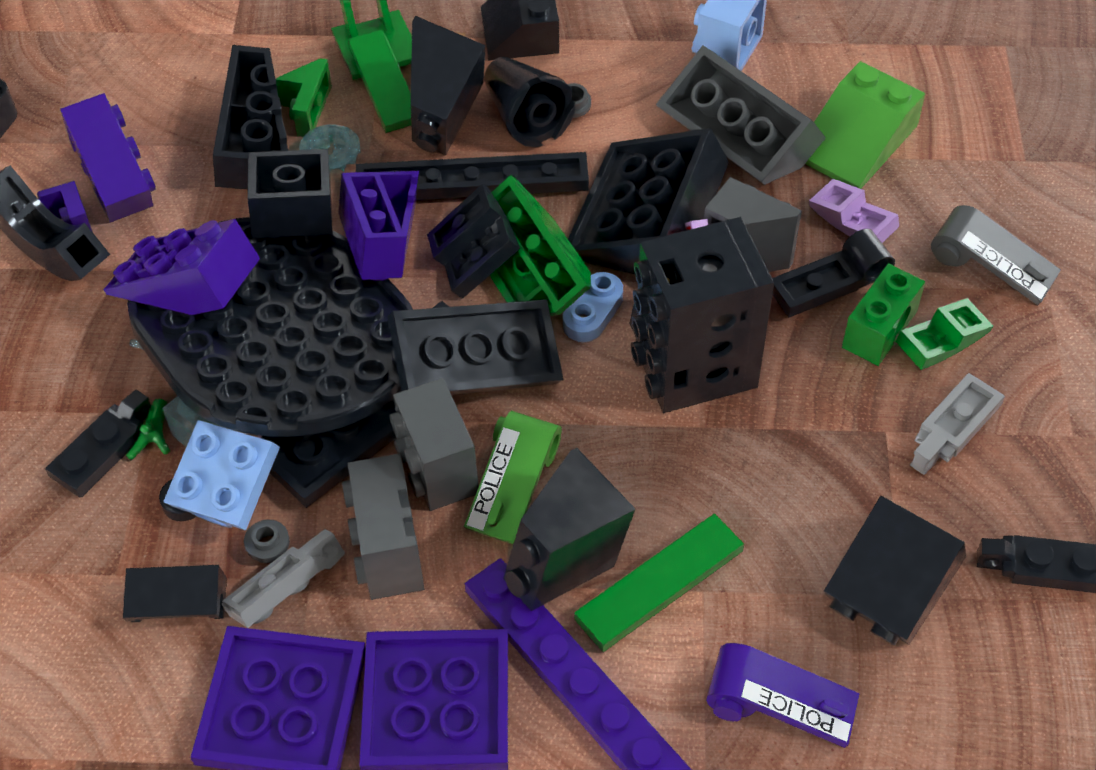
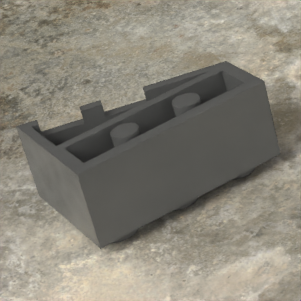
M401 454L349 462L350 480L342 481L346 508L354 506L356 517L348 519L352 546L360 545L361 556L354 557L358 585L367 583L371 600L425 590Z

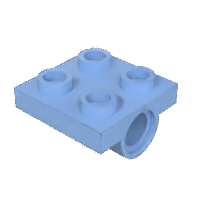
M198 420L163 502L171 507L190 512L195 516L227 528H232L233 526L246 530L280 447L268 440Z

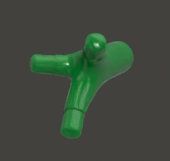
M163 399L153 400L146 422L140 427L141 434L131 450L126 454L129 460H133L150 442L156 443L164 455L170 453V448L165 442L163 434V424L169 409L167 401Z

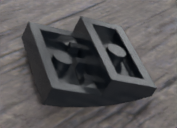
M484 184L478 187L427 234L433 259L445 266L451 291L462 299L520 249L506 215L489 188Z

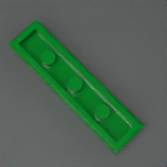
M714 513L575 611L574 620L604 653L742 553L744 543Z

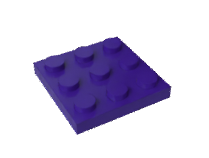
M227 626L190 757L193 764L227 770H340L365 661V642Z
M508 629L367 632L360 770H508Z

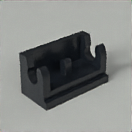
M219 565L126 568L123 619L131 622H141L142 619L184 617L224 619L225 609L222 606V601L226 598L227 577Z

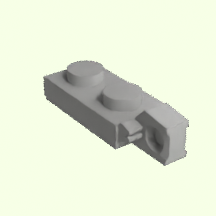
M968 373L921 424L920 431L915 439L920 445L913 453L915 456L910 466L925 475L935 465L939 457L946 462H949L953 456L956 457L1000 408L1005 395Z
M324 529L301 548L296 549L292 546L226 597L222 601V606L231 618L249 628L251 625L267 619L272 614L274 607L289 595L297 594L305 589L309 584V580L318 572L324 569H331L345 552L335 535Z

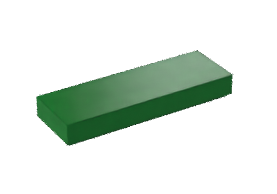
M383 29L348 39L349 49L385 133L411 126V93Z

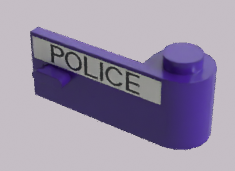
M726 643L719 650L706 702L713 709V713L723 720L740 721L742 717H748L759 711L845 748L849 745L860 693L756 648L739 643Z

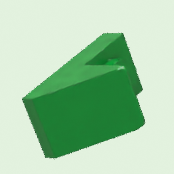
M322 58L276 78L280 104L284 107H290L289 116L295 122L297 136L312 138L332 87L328 59Z

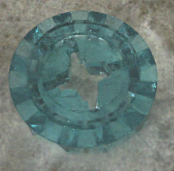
M336 124L323 125L312 129L302 138L299 150L328 149L330 144L333 143L335 150L333 154L329 155L330 172L336 168L344 172L347 164H356L357 154L361 153L360 141L356 133L345 126Z

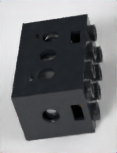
M737 217L640 242L639 261L634 263L638 289L633 290V300L637 316L632 317V327L636 340L631 342V353L636 366H643L646 373L645 386L651 399L657 398L664 414L758 388L774 281L742 218Z

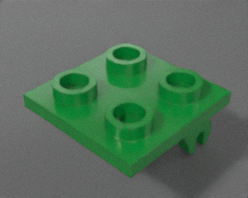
M339 0L344 25L333 27L331 31L353 80L362 77L349 49L348 39L383 29L399 67L411 64L412 35L399 10L389 12L387 0H376L379 18L356 24L350 0Z

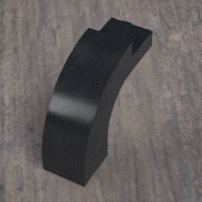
M11 165L0 171V229L34 262L62 279L76 281L84 278L111 255L85 223L71 225L51 213L39 201Z

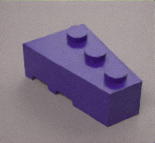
M419 171L341 173L338 214L362 280L383 281L389 278H402L415 211Z

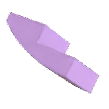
M832 179L809 200L810 207L817 214L848 236L862 229H871L883 243L899 227L898 214L866 203L864 190Z

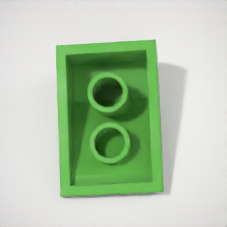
M860 61L838 84L814 121L826 138L805 164L832 179L862 189L918 126L926 93Z

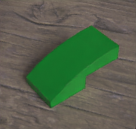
M966 298L937 308L932 320L901 330L895 342L919 369L923 370L969 347L991 332L993 325Z

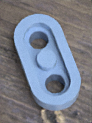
M608 272L592 274L591 288L563 312V330L570 339L578 342H589L601 335L623 301V284L616 275ZM585 314L587 317H579V315Z

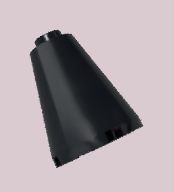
M508 57L497 58L488 65L484 74V82L510 135L524 146L540 147L543 146L541 142L551 137L555 140L564 133L571 124L575 113V102L572 100L573 91L564 80Z

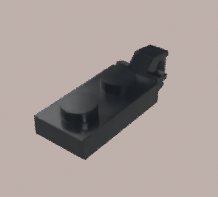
M135 390L123 399L119 406L114 404L108 410H105L45 468L48 476L79 498L83 497L136 443L140 436V427L147 419L151 408L150 399L138 390Z
M1020 535L1003 536V539H981L977 549L978 568L1002 570V576L1011 578V583L1096 593V544Z

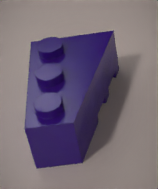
M105 93L61 108L60 111L70 144L74 152L77 151L82 162L81 166L85 174L88 175L93 185V190L109 222H114L153 207L151 192L156 190L155 183L148 168L141 170L136 159L141 158L134 138L132 136L126 138L121 129L126 126L119 106L117 104L110 106Z

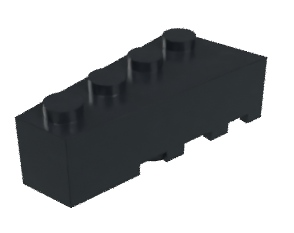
M232 45L213 150L215 187L248 190L249 152L288 151L287 135L282 119L280 98H278L270 48Z

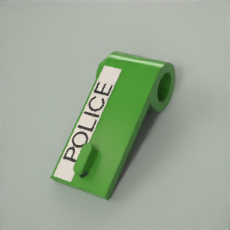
M512 410L506 417H499L493 432V441H496L466 519L465 529L514 544L520 520L529 508L543 467H549L557 453L562 434L561 426Z

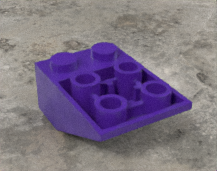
M236 219L220 223L212 220L196 229L186 231L185 228H180L164 237L155 238L154 236H149L142 239L134 246V253L128 261L122 263L113 271V279L103 290L106 295L189 315L223 309L260 260V257Z

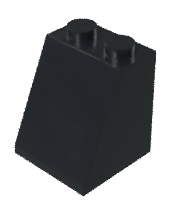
M415 16L412 21L411 54L412 141L427 152H439L447 155L484 84L485 45Z
M578 448L568 453L520 520L503 579L511 593L520 598L531 611L613 568L635 512L633 505Z
M880 495L824 589V593L833 600L829 607L853 622L857 615L873 623L874 625L870 632L893 646L896 645L899 639L910 645L965 560V542Z

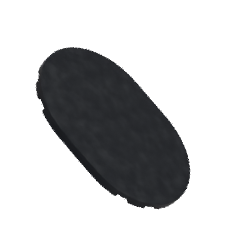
M250 217L236 218L260 260L223 309L189 315L128 300V312L134 336L170 387L191 410L222 427L253 435L274 437L305 436L323 433L350 425L370 416L393 400V394L401 392L387 316L393 311L414 309L389 279L383 281L362 280L348 239L333 231V234L315 237L304 235L283 236L274 239L266 237L252 238Z

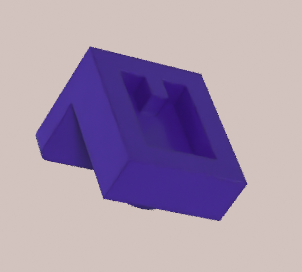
M75 181L37 192L39 201L56 217L71 225L85 223L92 231Z

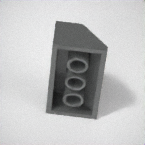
M702 45L656 103L661 110L690 131L711 128L726 157L764 185L801 169L826 138L810 118L704 45Z

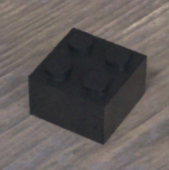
M328 149L249 152L247 199L252 238L266 237L274 239L283 236L304 235L315 237L333 234Z

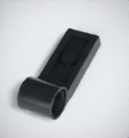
M862 229L845 241L842 251L773 277L774 287L772 295L788 318L874 283L888 263L893 266L895 265V259L871 229Z

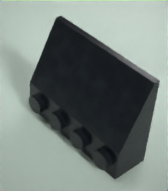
M707 128L611 143L568 237L569 242L583 262L635 274L634 263L639 261L640 242L686 231L685 223L704 219L705 207L717 194L729 164V160L712 129Z

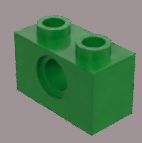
M888 263L848 317L842 348L879 366L895 344L900 331L907 327L917 313L926 281Z

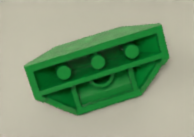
M510 175L491 193L506 215L520 249L489 276L507 303L547 300L550 316L560 315L591 288V272L554 218L514 176Z

